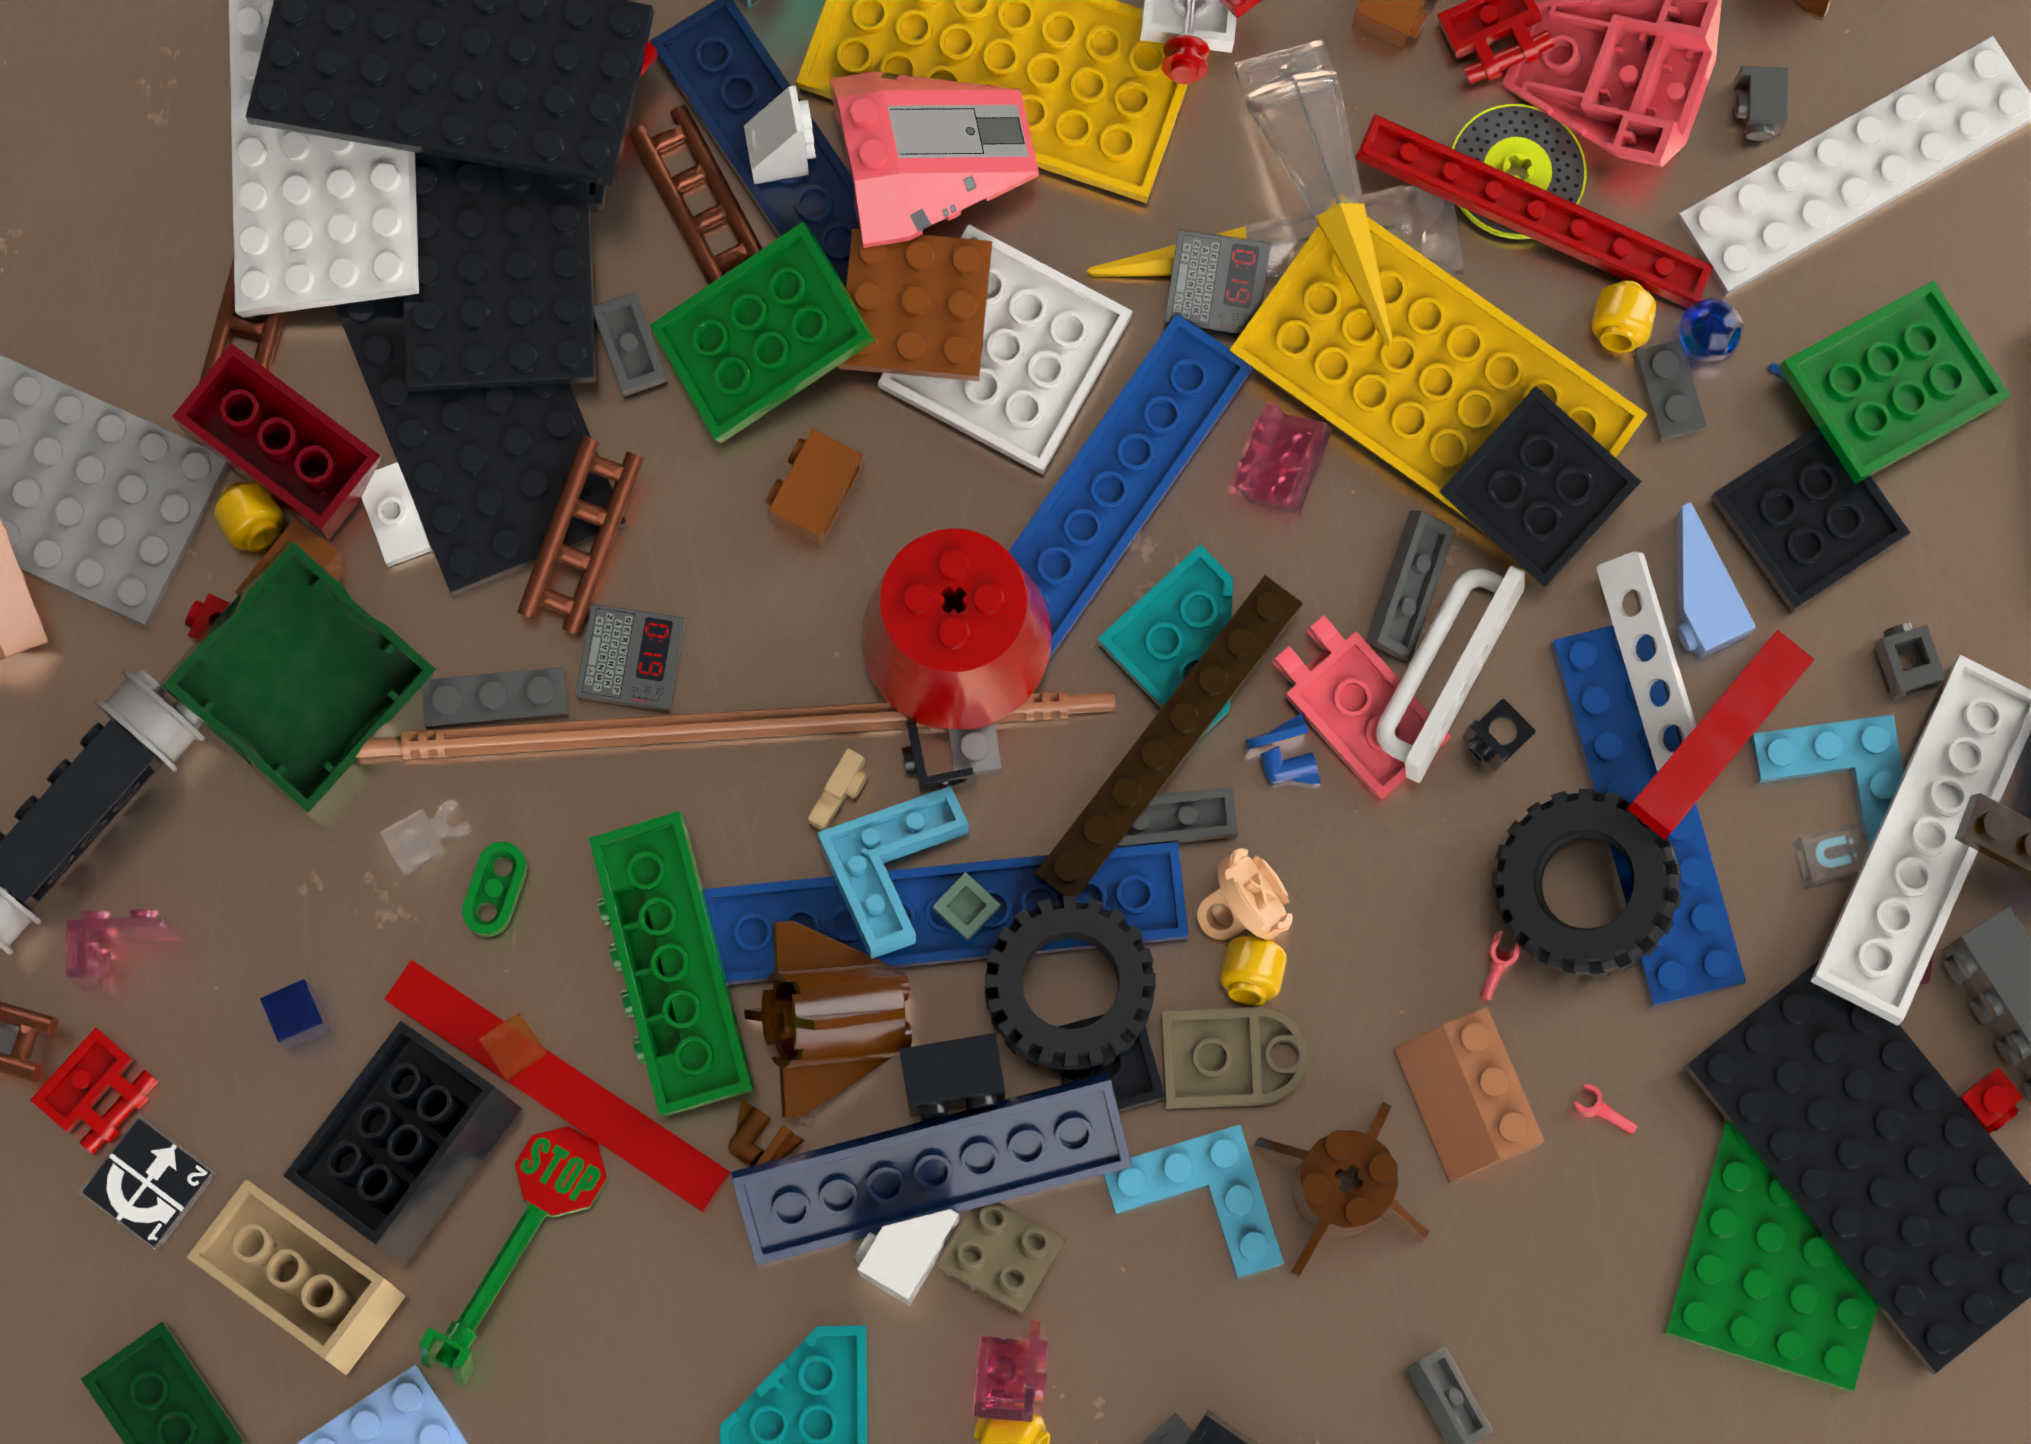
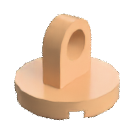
M1243 848L1236 849L1221 858L1217 866L1220 887L1208 895L1198 908L1197 915L1201 929L1214 939L1227 940L1248 929L1257 937L1270 940L1289 930L1292 923V912L1286 914L1284 905L1289 903L1282 882L1266 861L1258 856L1252 859L1248 857L1249 850ZM1214 904H1223L1231 910L1233 914V923L1231 925H1223L1215 919L1213 915Z

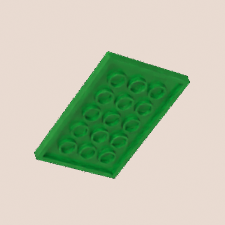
M1725 1118L1664 1334L1853 1392L1878 1306Z

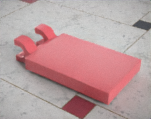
M1323 615L1306 631L1309 638L1319 648L1324 650L1305 666L1298 655L1288 646L1274 659L1271 665L1281 676L1294 685L1284 695L1299 713H1302L1304 719L1376 799L1381 801L1406 778L1405 763L1384 752L1376 736L1379 719L1401 680L1357 631L1345 640L1333 624ZM1413 696L1395 730V735L1398 739L1414 745L1430 715V712L1415 696ZM1448 732L1440 747L1451 738Z

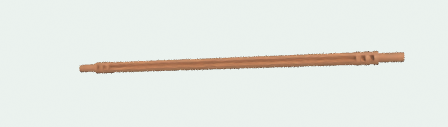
M1067 690L1034 692L1019 709L996 723L1069 719V714L1116 711L1115 692L1067 695ZM886 701L402 731L401 736L369 738L362 746L356 758L402 755L403 759L407 760L907 729V723L914 721L899 713ZM916 722L917 728L927 727Z

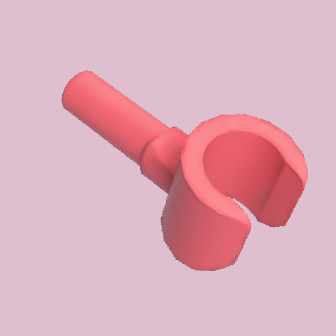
M1502 931L1497 932L1492 939L1490 953L1493 961L1480 997L1490 1001L1506 965L1514 963L1519 956L1520 945L1517 942L1514 949L1508 952L1498 948Z
M1591 1084L1582 1086L1585 1092L1596 1097L1597 1103L1592 1107L1586 1108L1577 1101H1574V1107L1581 1116L1593 1117L1598 1115L1631 1135L1635 1132L1638 1124L1602 1101V1094L1596 1086Z

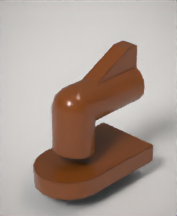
M744 1100L739 1109L737 1129L729 1141L728 1149L734 1157L751 1167L787 1157L804 1140L783 1125L767 1149L763 1150L754 1143L771 1118Z

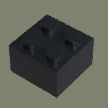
M996 1033L899 1049L910 1117L920 1116V1121L922 1122L949 1115L951 1110L968 1108V1110L996 1106L998 1101L1005 1100V1085Z

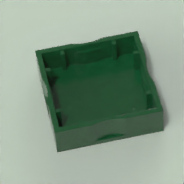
M286 541L163 677L159 684L173 698L180 701L194 713L206 727L302 811L309 813L354 763L356 756L366 741L380 727L395 717L436 669L390 627L373 618L360 607L347 593L345 587L295 542Z

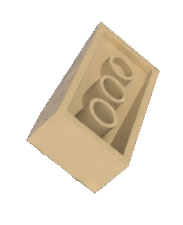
M247 1179L241 1184L186 1257L346 1376L406 1297L378 1273Z

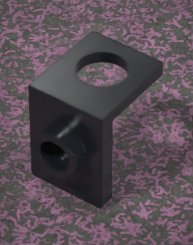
M1501 699L1481 720L1477 721L1475 719L1468 726L1462 738L1467 742L1465 747L1480 764L1485 766L1488 763L1497 771L1535 734L1536 730L1505 699ZM1506 718L1514 723L1517 734L1511 743L1500 744L1489 733L1490 724L1494 720Z
M916 721L907 723L910 746L901 747L907 775L916 774L920 794L940 790L948 786L955 787L976 782L974 767L927 776Z

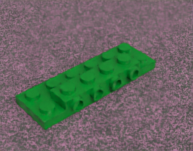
M677 811L589 837L603 897L598 898L599 912L606 926L611 925L615 943L609 945L611 959L616 971L623 972L627 989L621 990V998L627 1016L629 1018L634 1017L638 1035L633 1036L634 1050L640 1064L646 1063L659 1116H669L755 1091L684 813Z

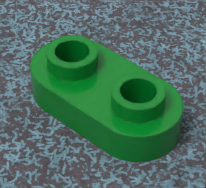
M495 842L490 844L482 851L462 906V916L466 925L477 935L483 937L496 936L503 932L511 921L527 874L526 858L522 851L512 843ZM506 860L511 862L512 870L508 875L499 876L495 873V867L500 861ZM487 905L494 906L497 910L494 919L490 921L481 920L479 916L480 910Z

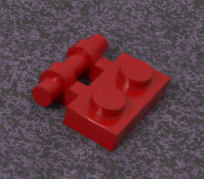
M1467 0L1437 14L1438 22L1457 60L1473 52L1478 59L1477 62L1463 68L1464 75L1470 85L1484 78L1488 81L1502 76V70L1522 61L1529 64L1540 59L1539 53L1555 47L1553 38L1548 30L1531 36L1528 27L1542 21L1541 13L1534 0ZM1513 35L1516 44L1493 54L1489 46L1490 44Z
M95 1027L30 1101L67 1133H70L81 1120L89 1125L91 1130L79 1143L94 1155L105 1141L111 1143L120 1133L117 1128L135 1108L140 1110L148 1102L149 1098L146 1095L159 1081L144 1069L133 1083H130L122 1074L135 1060L101 1030ZM110 1087H113L121 1096L101 1116L93 1109V1106Z

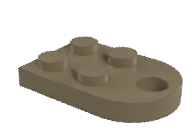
M1266 1007L1161 1012L1166 1109L1269 1105L1279 1102L1292 1094L1304 1078L1309 1061L1306 1038L1296 1022L1278 1010ZM1286 1042L1295 1047L1298 1053V1060L1294 1066L1285 1069L1276 1066L1272 1062L1270 1051L1277 1043Z

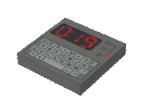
M1179 229L1164 322L1170 323L1174 316L1178 314L1198 328L1241 334L1262 305L1271 242Z
M591 604L575 694L576 698L670 713L686 624L685 618Z

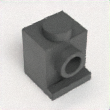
M1741 66L1734 80V90H1738L1735 102L1736 118L1743 119V134H1746V138L1755 141L1770 140L1774 136H1780L1787 123L1788 68Z
M1904 623L1883 632L1885 637L1875 647L1890 688L1889 695L1891 701L1937 688L1946 679L1927 625L1913 629L1911 623ZM1898 655H1908L1913 662L1912 668H1902Z

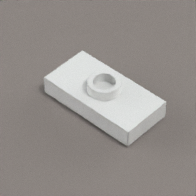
M398 462L375 470L361 498L386 565L391 567L431 552L432 548Z

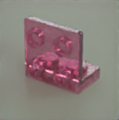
M158 910L129 911V918H110V912L83 911L81 912V919H67L66 978L84 991L103 990V977H109L111 973L109 948H103V943L179 941L180 931L167 918L159 917Z

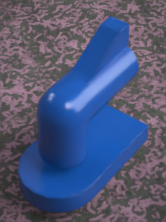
M1302 713L1267 733L1245 739L1247 749H1252L1309 732L1307 724L1304 723ZM1280 746L1260 754L1265 775L1271 783L1277 784L1289 780L1312 785L1321 783L1312 752L1283 760Z

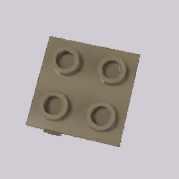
M997 1202L970 1210L937 1267L944 1270L946 1276L950 1277L952 1275L972 1286V1291L975 1292L977 1289L984 1293L983 1297L987 1299L991 1297L1009 1307V1312L1013 1313L1016 1311L1022 1315L1029 1306L1034 1293L1057 1256L1065 1239L1002 1203Z

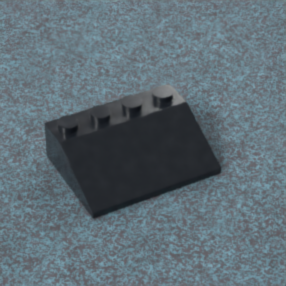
M400 1020L283 1176L405 1266L522 1108L494 1085Z

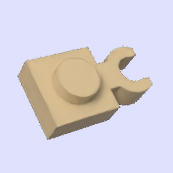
M847 748L826 784L824 793L808 817L809 825L820 831L828 829L840 806H843L847 797L850 796L855 799L858 796L869 775L863 771L866 766L864 756Z

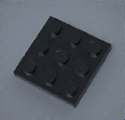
M1535 386L1439 491V494L1545 588L1642 481Z
M1817 426L1717 490L1711 496L1714 503L1791 612H1794L1907 538L1911 533L1871 476L1856 484L1853 482Z

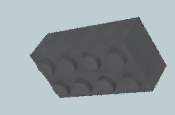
M2009 906L1942 949L1946 956L1943 963L1950 977L1957 984L1963 982L1973 999L1970 1000V1006L1979 1021L1984 1025L1990 1024L1998 1036L1999 1040L1996 1042L2001 1056L2010 1066L2016 1064L2026 1080L2023 1082V1088L2031 1100V938Z

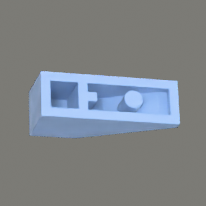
M1689 502L1683 505L1676 515L1677 621L1679 623L1676 626V632L1684 649L1687 652L1693 650L1699 661L1748 638L1756 626L1692 503Z

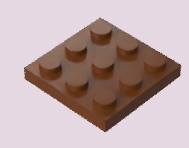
M852 229L846 290L876 341L841 363L839 369L979 381L992 241L920 235L910 241L863 248L860 230Z

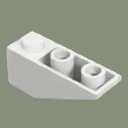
M790 86L744 125L754 184L809 175L807 159L816 158L812 120L808 100L798 101L796 86Z

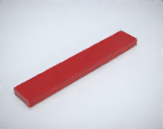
M1777 629L1627 810L1666 840L1810 666L1814 658Z

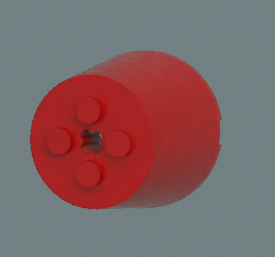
M951 528L924 534L906 545L895 556L869 599L862 623L861 637L868 673L877 690L894 709L908 719L930 728L942 730V728H971V730L1003 720L1019 709L1031 697L1040 684L1049 662L1052 633L1049 612L1039 589L1013 556L1001 544L984 534L967 529ZM951 599L954 602L957 599L962 600L963 611L958 614L953 609L948 614L945 602Z

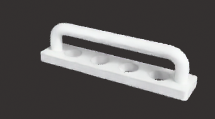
M1634 551L1599 564L1597 566V573L1658 772L1674 753L1670 752L1663 743L1666 729L1672 725H1677L1681 742L1683 743L1697 725L1645 556L1642 552ZM1635 590L1641 611L1637 615L1630 617L1625 613L1622 602L1627 592ZM1650 635L1655 655L1649 661L1644 662L1636 653V645L1642 636ZM1658 680H1663L1669 699L1661 707H1657L1652 703L1649 694L1651 686Z
M1511 565L1506 575L1502 576L1486 569H1472L1461 574L1452 585L1380 717L1376 728L1377 741L1382 750L1391 757L1405 763L1406 778L1420 783L1524 591V570ZM1477 587L1494 592L1493 599L1414 745L1398 739L1395 735V730L1469 593Z

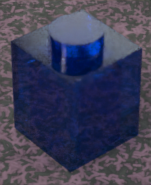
M305 979L260 998L277 1041L285 1049L292 1048L331 1030L313 986Z

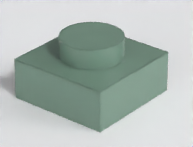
M965 872L932 908L968 942L1001 908V904Z

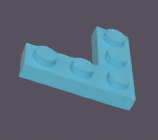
M1894 714L1752 734L1750 739L1758 783L1852 770L1867 855L1904 774Z
M951 786L817 832L818 844L871 959L916 943V933L884 863L969 834L968 821Z
M1240 1124L1130 1158L1132 1167L1103 1174L1115 1215L1208 1186L1236 1278L1239 1279L1284 1264Z

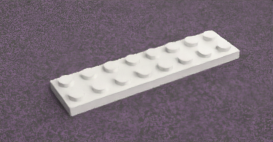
M1994 36L1684 210L1679 213L1677 220L1702 260L1712 265L1713 270L1711 274L1724 295L1727 296L2031 123V93Z
M1962 655L1955 659L1810 982L1897 1026L1904 1020L1978 852L1955 839L1971 795L1981 793L1998 803L2000 802L2031 731L2030 689Z

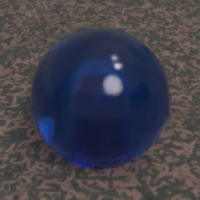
M1715 298L1699 300L1683 312L1678 327L1679 340L1685 351L1694 359L1715 363L1728 359L1734 353L1742 337L1744 323L1736 308L1727 301Z

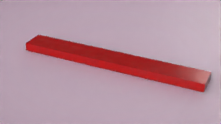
M1376 114L1373 115L1354 158L1623 280L1637 282L1644 289L1692 311L1698 307L1713 270L1712 265Z
M412 959L384 998L386 1002L702 1213L706 1211L731 1174L729 1170Z

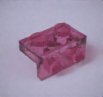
M1266 402L1262 414L1254 421L1252 440L1245 458H1242L1237 465L1235 488L1251 504L1300 515L1332 429L1324 422L1285 414L1277 404Z
M1031 1320L1029 1340L980 1335L973 1417L1032 1422L1034 1402L1044 1403L1046 1373L1037 1372V1368L1046 1369L1049 1344V1340L1039 1339L1041 1321Z

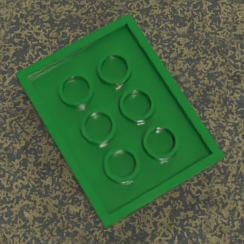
M804 222L650 324L652 331L712 436L720 443H723L876 341L810 227Z
M1934 280L1785 359L1779 366V369L1855 484L2001 405L2011 396Z

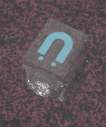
M1856 823L1801 835L1793 843L1804 889L1848 880L1858 876L1869 852L1870 844L1865 834L1859 835Z

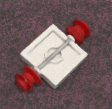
M1219 0L1143 1L1140 40L1164 43L1163 52L1166 58L1162 61V71L1173 81L1180 84H1191L1204 78L1208 73V64L1205 60L1209 57L1210 50L1232 53L1235 40L1236 17Z

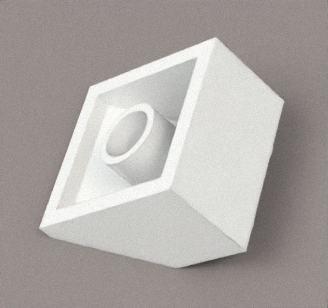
M949 1209L883 1226L877 1236L869 1232L855 1255L856 1262L860 1263L857 1269L860 1277L910 1306L957 1228L959 1214Z

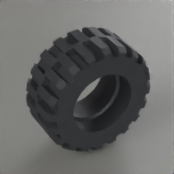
M1579 789L1578 793L1567 794L1565 791L1551 795L1552 800L1544 804L1536 802L1526 809L1529 814L1520 822L1515 820L1507 830L1510 835L1505 845L1500 844L1495 856L1498 859L1497 871H1492V886L1496 889L1497 899L1494 900L1497 912L1502 916L1506 925L1504 927L1512 939L1524 951L1553 970L1557 969L1568 975L1579 977L1582 975H1593L1595 977L1609 976L1610 972L1622 969L1625 971L1635 966V961L1644 955L1649 957L1658 948L1656 945L1664 934L1668 935L1674 925L1672 919L1675 910L1680 908L1682 896L1679 893V884L1682 881L1680 866L1675 857L1676 852L1668 838L1664 840L1627 810L1631 803L1624 800L1620 795L1607 792V794L1597 793L1594 789ZM1579 839H1598L1613 845L1624 855L1632 873V892L1624 910L1611 922L1595 928H1577L1562 922L1551 912L1543 895V874L1549 860L1564 845Z

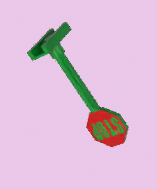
M570 1126L534 1134L530 1137L514 1163L523 1201L528 1205L457 1322L452 1321L444 1334L429 1327L419 1342L421 1364L430 1369L436 1361L447 1369L453 1367L455 1384L462 1388L465 1387L474 1372L472 1351L469 1350L477 1337L474 1332L544 1218L547 1216L556 1218L590 1209L607 1181L598 1142Z

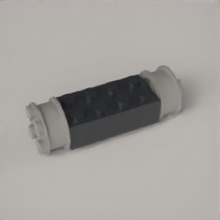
M124 669L122 673L126 679L105 702L99 699L95 701V704L111 720L105 726L99 722L95 724L80 741V745L84 747V750L72 763L66 758L52 771L47 778L51 786L39 799L32 795L22 804L14 815L19 822L7 835L0 831V949L9 955H12L14 952L10 945L31 922L38 925L41 922L24 904L32 909L35 908L161 767L158 760L175 773L178 768L174 762L195 739L201 742L205 739L197 730L202 725L199 718L178 700L171 707L162 699L166 693L162 689L163 687L142 669L136 675Z

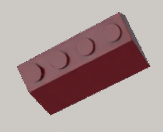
M232 343L172 416L181 430L213 452L247 480L255 482L262 487L276 502L328 541L358 505L382 458L372 448Z

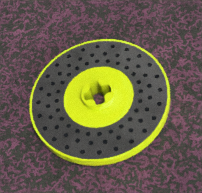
M1506 104L1487 109L1473 117L1461 129L1453 143L1452 149L1508 173L1511 163L1516 168L1524 165L1527 169L1523 176L1524 181L1577 205L1583 196L1587 169L1584 153L1577 138L1567 126L1536 107L1524 104ZM1458 206L1470 221L1493 235L1509 239H1530L1523 234Z

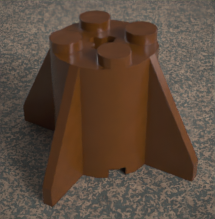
M795 921L772 922L775 972L770 973L767 979L775 980L773 989L763 990L762 1008L744 1009L745 1019L762 1022L766 1045L775 1044L780 1055L771 1058L774 1064L780 1067L782 1117L804 1116L889 1059L896 1057L900 1048L911 1047L912 1030L910 1024L906 1021L904 1003L909 998L910 985L908 977L904 972L895 973L889 964L876 958L871 959L869 955Z
M1385 1102L1381 1104L1366 1134L1356 1130H1336L1319 1139L1309 1151L1261 1137L1256 1141L1253 1148L1296 1171L1292 1184L1295 1204L1303 1221L1313 1228L1308 1241L1290 1272L1297 1277L1301 1275L1324 1235L1333 1238L1356 1236L1370 1229L1380 1218L1421 1241L1426 1239L1429 1230L1394 1199L1398 1187L1397 1163L1389 1150L1377 1140L1392 1107ZM1335 1176L1349 1178L1355 1188H1350L1347 1193L1340 1191L1338 1188L1341 1181Z

